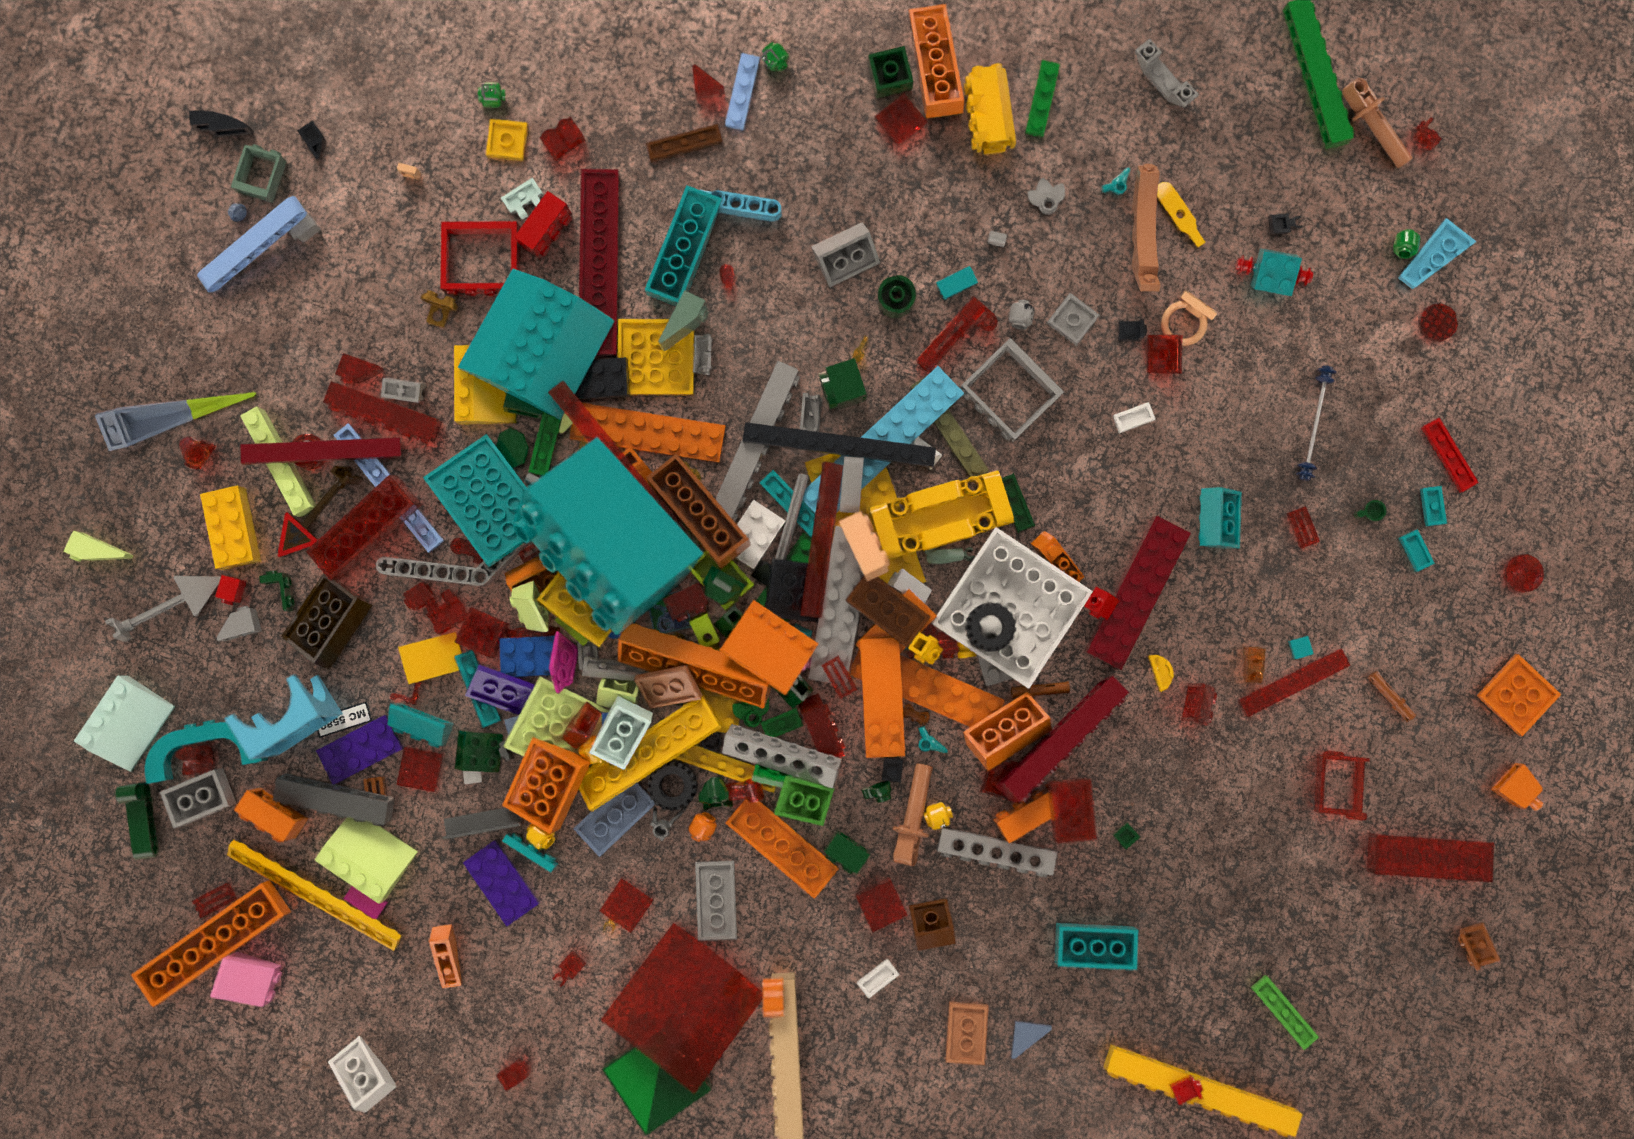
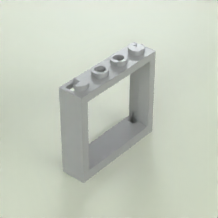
M1011 338L960 387L964 392L963 397L966 400L970 399L975 404L974 408L980 414L984 413L988 417V422L993 427L997 426L1002 431L1001 435L1007 441L1011 440L1012 442L1064 393ZM1006 351L1052 396L1015 433L969 388Z

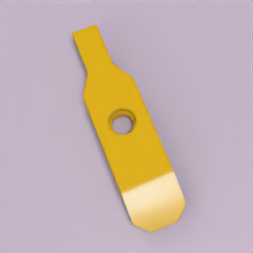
M1169 182L1158 184L1157 199L1161 202L1178 229L1186 233L1197 248L1205 244V240L1197 230L1195 217ZM1178 212H1181L1183 214V218H1178L1176 214Z

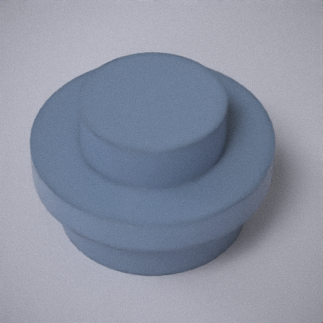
M234 203L229 207L228 215L234 222H240L246 217L247 209L243 204Z

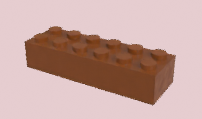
M677 454L646 477L653 490L720 569L751 546L750 540Z

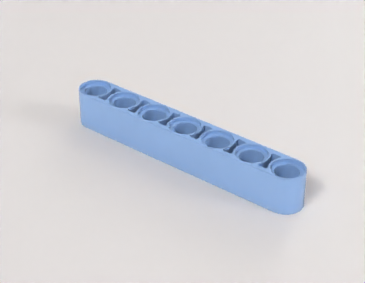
M295 196L285 199L197 274L208 292H215L304 219L307 215L306 210Z

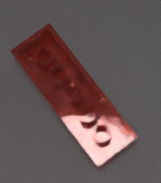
M388 475L317 540L306 553L330 581L340 580L423 504L399 476Z
M1368 833L1367 872L1380 875L1493 883V842Z

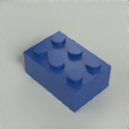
M555 636L499 638L500 672L512 677L550 675L549 663Z

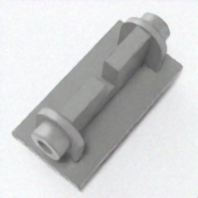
M704 334V336L694 335L693 373L710 375V370L712 369L711 344L713 341L710 334Z

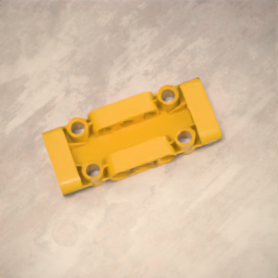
M998 470L979 476H971L962 481L954 480L910 493L904 498H896L893 501L869 507L873 526L881 545L880 549L881 551L884 550L888 560L906 554H913L920 550L934 549L971 538L978 533L995 529V527L998 528L1014 523L1013 513ZM968 483H975L977 485V490H970L968 488ZM897 503L902 504L904 511L897 512L894 509V505ZM981 518L986 519L989 524L988 527H982L979 524V520ZM907 540L914 541L915 548H907L905 542Z

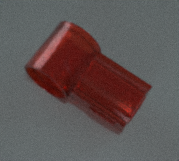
M752 778L744 782H733L725 785L729 792V801L748 800V802L754 803L761 801L765 797L761 783L752 781Z

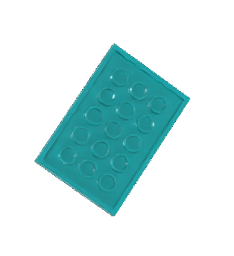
M487 434L423 477L488 567H491L525 543L516 535L513 529V524L515 523L513 519L527 487Z

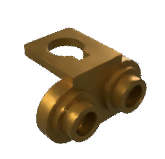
M427 290L420 297L422 301L432 304L426 322L444 328L450 310L457 311L456 299L449 296L439 299L436 292ZM439 308L442 309V320L434 321L433 314Z

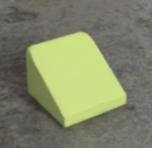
M565 412L561 419L560 433H564L575 422L567 412Z

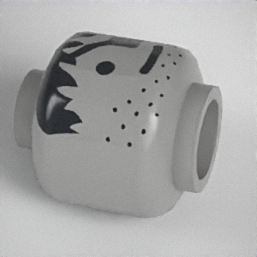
M1019 300L1013 303L1008 317L1012 327L1024 330L1031 326L1035 308L1027 300Z

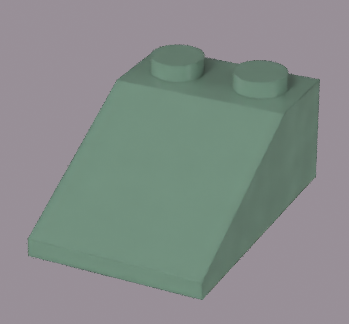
M684 290L658 341L662 350H668L698 328L701 322L706 321L709 312L704 299Z

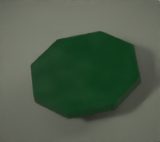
M508 428L499 433L496 447L510 466L514 469L524 464L529 449L524 434L514 428Z

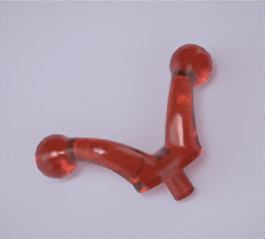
M422 681L414 683L413 694L410 698L401 694L391 693L390 699L396 700L399 698L407 704L412 703L413 706L416 705L415 701L419 698L418 686L422 684Z

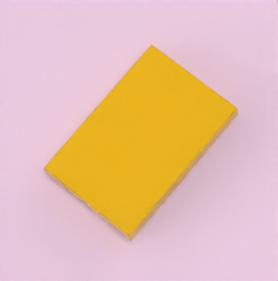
M456 632L398 647L408 685L459 671L454 656L462 653Z

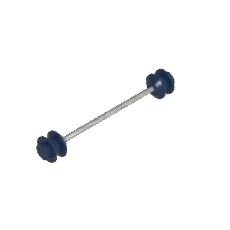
M1323 365L1322 368L1317 369L1320 372V376L1315 377V379L1322 383L1307 461L1297 465L1301 470L1296 475L1301 480L1311 481V478H1315L1312 471L1316 470L1317 467L1310 463L1326 384L1335 382L1332 375L1336 374L1337 371L1333 370L1332 366Z

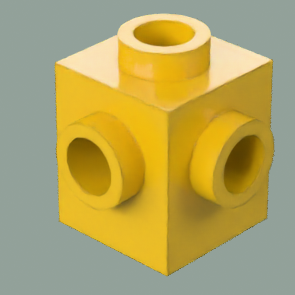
M920 632L908 647L916 654L914 656L915 659L923 664L926 661L931 665L939 658L943 650L937 645L939 643L937 639L931 635L926 637Z

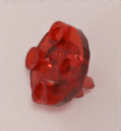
M1520 554L1508 561L1504 570L1505 573L1503 574L1504 580L1514 590L1531 592L1542 584L1544 568L1541 562L1534 556Z

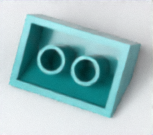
M1223 487L1201 488L1199 546L1240 549L1242 492Z
M392 703L389 706L387 725L393 727L392 731L400 734L404 732L411 734L410 738L421 741V739L429 741L428 745L436 748L447 744L454 723L402 703Z

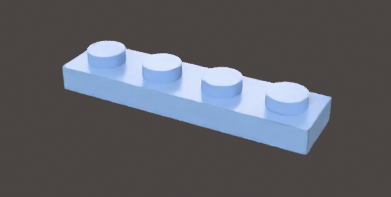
M741 53L725 127L744 131L759 67V56Z

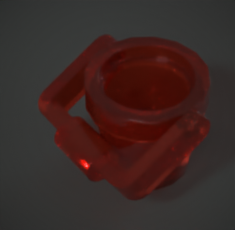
M192 436L183 438L179 443V449L185 460L184 465L199 470L216 447L210 441L204 439L198 441Z

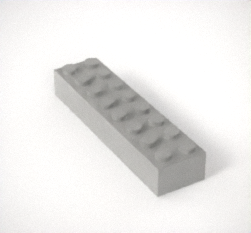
M840 526L835 527L815 638L818 645L812 654L808 679L847 686L850 679L861 613L844 600L864 574Z

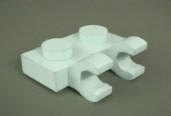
M531 178L501 197L512 215L518 213L522 221L525 222L529 216L523 208L532 202L537 206L540 202L539 198L543 196V193L534 179Z

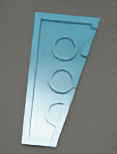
M1446 218L1398 278L1411 289H1414L1477 241Z

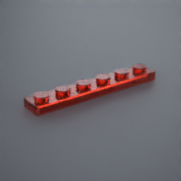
M1339 648L1238 699V702L1246 717H1249L1351 665L1343 649Z

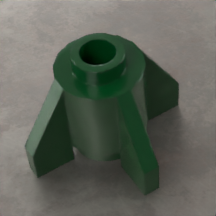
M720 777L709 778L699 793V803H703V810L720 806L732 808L733 799L725 786V781L721 780Z

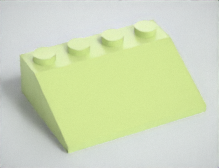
M347 817L326 842L315 858V861L379 904L387 899L418 851L381 826H375L372 822L368 821L357 822L354 821V818Z

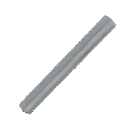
M798 475L777 550V559L786 560L809 478L807 475Z

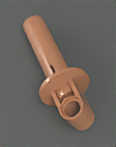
M1357 78L1345 86L1342 90L1343 97L1356 114L1352 121L1360 117L1366 121L1397 168L1409 162L1412 156L1379 109L1378 105L1385 98L1377 99L1363 78Z
M916 764L904 823L899 825L900 827L893 826L892 830L899 833L893 855L895 863L915 866L918 859L921 838H929V834L924 833V830L920 828L933 770L931 766Z

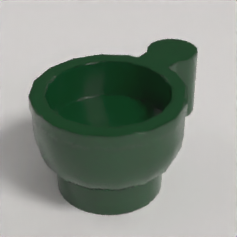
M1372 500L1364 506L1363 510L1356 511L1354 517L1359 519L1365 516L1370 521L1382 520L1387 513L1386 506L1382 501Z
M889 781L878 782L870 787L861 789L864 799L874 797L877 803L891 799V785Z

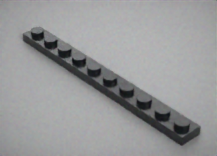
M745 422L742 440L744 443L934 468L936 447Z

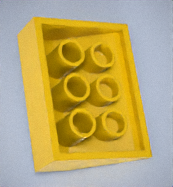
M454 345V421L459 425L516 424V414L504 412L503 405L506 392L458 368L470 345Z

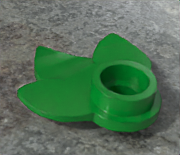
M769 697L764 708L742 701L741 703H735L732 705L733 713L737 718L742 719L746 726L756 727L760 724L762 716L768 712ZM754 714V719L750 721L749 716Z

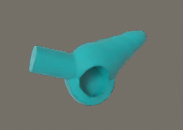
M1130 167L1123 170L1111 183L1101 185L1102 192L1113 191L1118 195L1125 193L1127 190V179L1131 170Z
M925 726L918 728L921 735L918 743L920 750L924 752L930 750L948 753V749L928 734Z

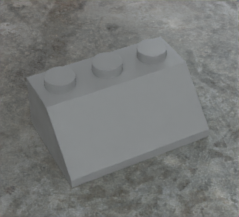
M863 223L857 224L811 246L829 287L880 263L871 234Z

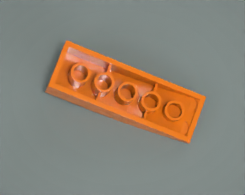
M946 4L909 9L911 33L925 117L933 118L963 113L964 96Z
M893 637L860 639L866 758L905 756L899 642Z

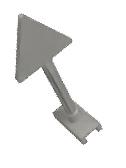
M174 576V580L181 591L180 595L132 619L120 621L112 617L105 622L107 625L114 627L116 633L112 635L113 638L127 642L132 639L129 631L135 629V626L185 601L193 615L197 617L218 587L221 577Z

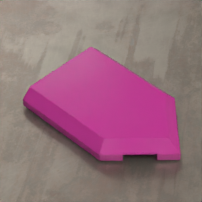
M560 632L555 633L549 663V671L556 693H560L563 691V688L573 683L578 659V646Z

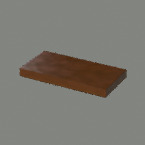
M863 575L844 600L906 648H908L931 617L879 577L867 582Z

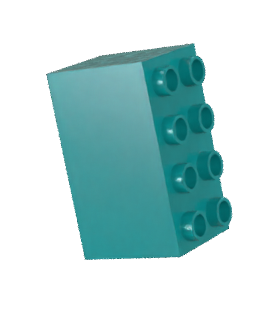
M598 437L527 487L513 519L515 522L513 529L516 535L525 543L532 541L541 551L539 557L543 565L551 572L558 570L567 580L565 585L569 594L577 601L584 599L594 610L592 617L596 624L605 631L611 629L617 636L683 583L703 555V552Z

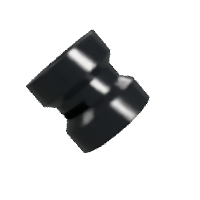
M714 732L702 740L703 747L709 751L716 750L722 743V737L718 732Z

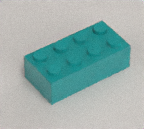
M1056 923L1055 963L1057 966L1137 970L1138 929L1134 926Z

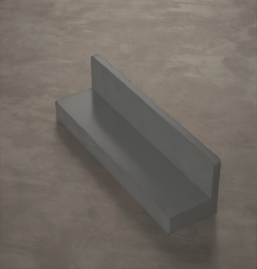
M507 808L445 818L446 836H443V840L521 826L525 824L524 818Z

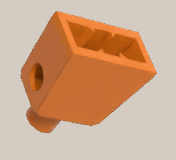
M1515 763L1491 788L1494 793L1517 808L1525 809L1530 806L1534 811H1537L1544 804L1537 797L1543 791V788L1525 764Z

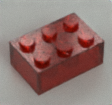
M1084 777L1047 781L1053 841L1056 843L1097 840L1091 779Z

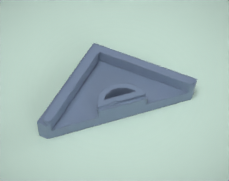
M1015 1021L1011 1058H1017L1052 1030V1026Z

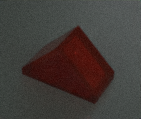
M693 64L692 71L696 99L723 96L725 94L724 86L696 64Z

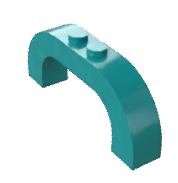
M215 720L204 721L202 726H196V723L184 725V729L170 732L161 737L152 746L147 755L145 779L146 784L172 780L171 763L178 749L186 745L221 738L229 739L237 745L242 765L268 761V757L250 760L227 722L215 723Z

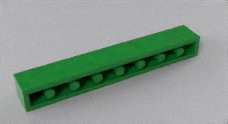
M1311 0L1290 1L1283 8V14L1325 149L1328 150L1346 145L1354 138V130L1349 124L1348 111L1344 108L1342 102L1343 95L1337 86V75L1332 70V60L1326 51V40L1321 35L1320 21L1316 19L1315 5Z

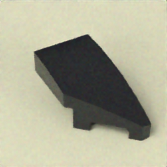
M312 120L297 131L313 156L318 160L321 156L325 137Z

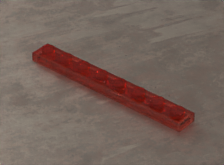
M823 462L801 616L821 618L843 472V465L830 462Z

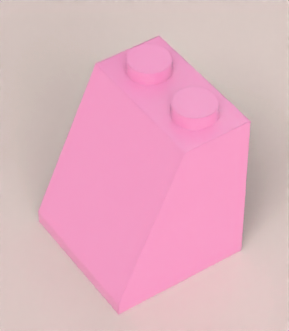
M237 951L222 959L210 997L263 1007L274 999V987L281 978L282 972H280L282 965Z

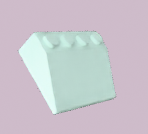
M118 675L74 742L89 752L132 772L175 706L133 678L126 675Z

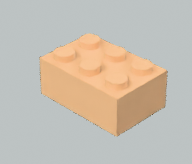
M860 511L839 521L867 582L889 572L887 568L890 565L884 550L881 552L879 550L881 545L876 533L871 534L870 532L873 529L867 515L863 517Z

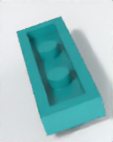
M515 832L513 834H506L502 842L549 872H553L558 865L552 855L548 853L544 855L532 844L524 842L523 837Z

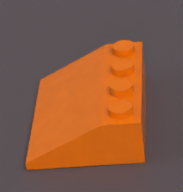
M753 600L720 649V652L786 695L818 643Z
M532 738L502 806L547 833L552 834L561 829L591 762L572 751L537 738Z

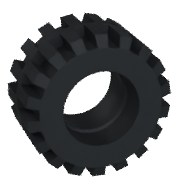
M993 602L983 603L969 613L965 626L966 636L971 641L970 643L979 650L986 652L998 651L1008 646L1011 640L1014 639L1016 620H1014L1013 613L1009 612L1006 606ZM992 615L1000 620L1002 630L998 637L988 639L981 634L979 624L985 616Z
M670 761L651 773V777L648 780L649 787L647 788L651 795L649 797L651 800L653 799L656 806H660L663 810H680L686 807L696 796L698 788L697 776L687 764H683L680 761ZM676 774L682 778L684 790L679 796L670 797L664 793L662 781L667 775Z

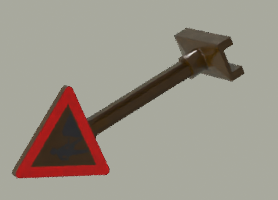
M334 466L330 470L336 477L333 486L302 523L289 512L285 513L277 556L283 557L320 544V540L308 528L341 489H344L347 484H360L364 478L352 476L350 472L353 468L351 466Z

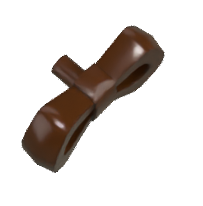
M911 704L903 707L904 718H911L912 722L917 721L921 726L929 722L930 715L928 712L915 711Z

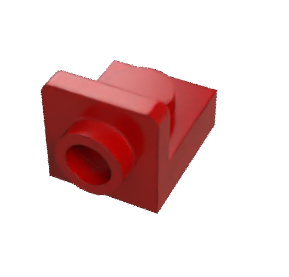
M1191 1075L1169 1084L1179 1105L1197 1097L1199 1100L1203 1099L1201 1094L1204 1091L1200 1081L1195 1080Z

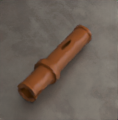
M1377 670L1367 677L1392 705L1391 708L1397 710L1406 722L1416 717L1417 714L1405 703L1406 700L1393 690Z
M1066 681L1032 684L1029 689L1025 686H1011V698H1018L1026 692L1033 698L1034 696L1068 694L1070 693V685Z

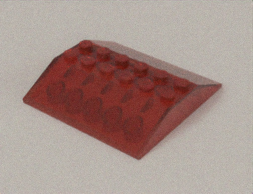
M673 923L600 1020L695 1094L763 999V992L710 948Z

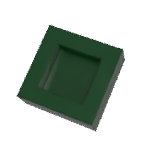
M1125 822L1112 834L1125 850L1140 838L1128 822Z

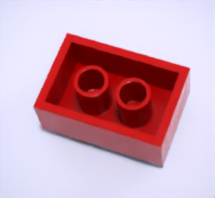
M547 191L514 236L519 245L539 260L542 256L545 257L550 250L549 246L553 241L558 240L561 235L560 231L564 226H568L572 220V213L567 203Z

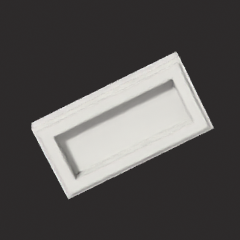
M1149 402L1112 416L1119 434L1156 420Z
M887 958L858 980L857 984L869 999L898 977L899 973Z

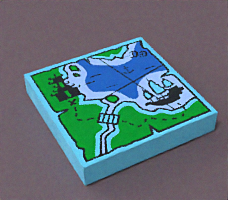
M684 590L669 593L649 609L652 627L661 633L692 628L689 623L690 614Z

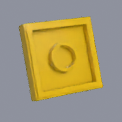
M490 119L486 156L524 161L528 123Z

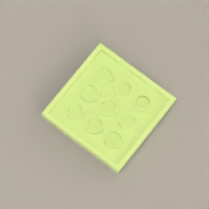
M539 676L503 746L524 756L532 738H537L580 755L578 752L580 741L588 735L597 736L602 726V712H609V709L597 705L565 688L560 693H556L553 682Z

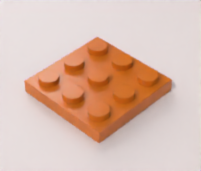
M1515 654L1476 696L1518 736H1523L1561 696V693L1519 654Z

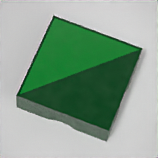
M670 1019L647 1034L638 1044L625 1049L605 1063L602 1071L645 1136L705 1096L713 1087L698 1061L689 1053L684 1040Z

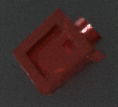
M1432 117L1427 121L1422 120L1415 128L1417 132L1413 136L1430 151L1442 140L1435 130L1428 127L1434 120Z

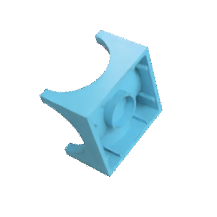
M296 675L287 678L291 690L290 706L285 716L275 725L268 722L261 713L251 717L256 727L243 723L235 714L225 718L250 760L278 756L343 714L319 675L310 679L313 685V695L303 686Z

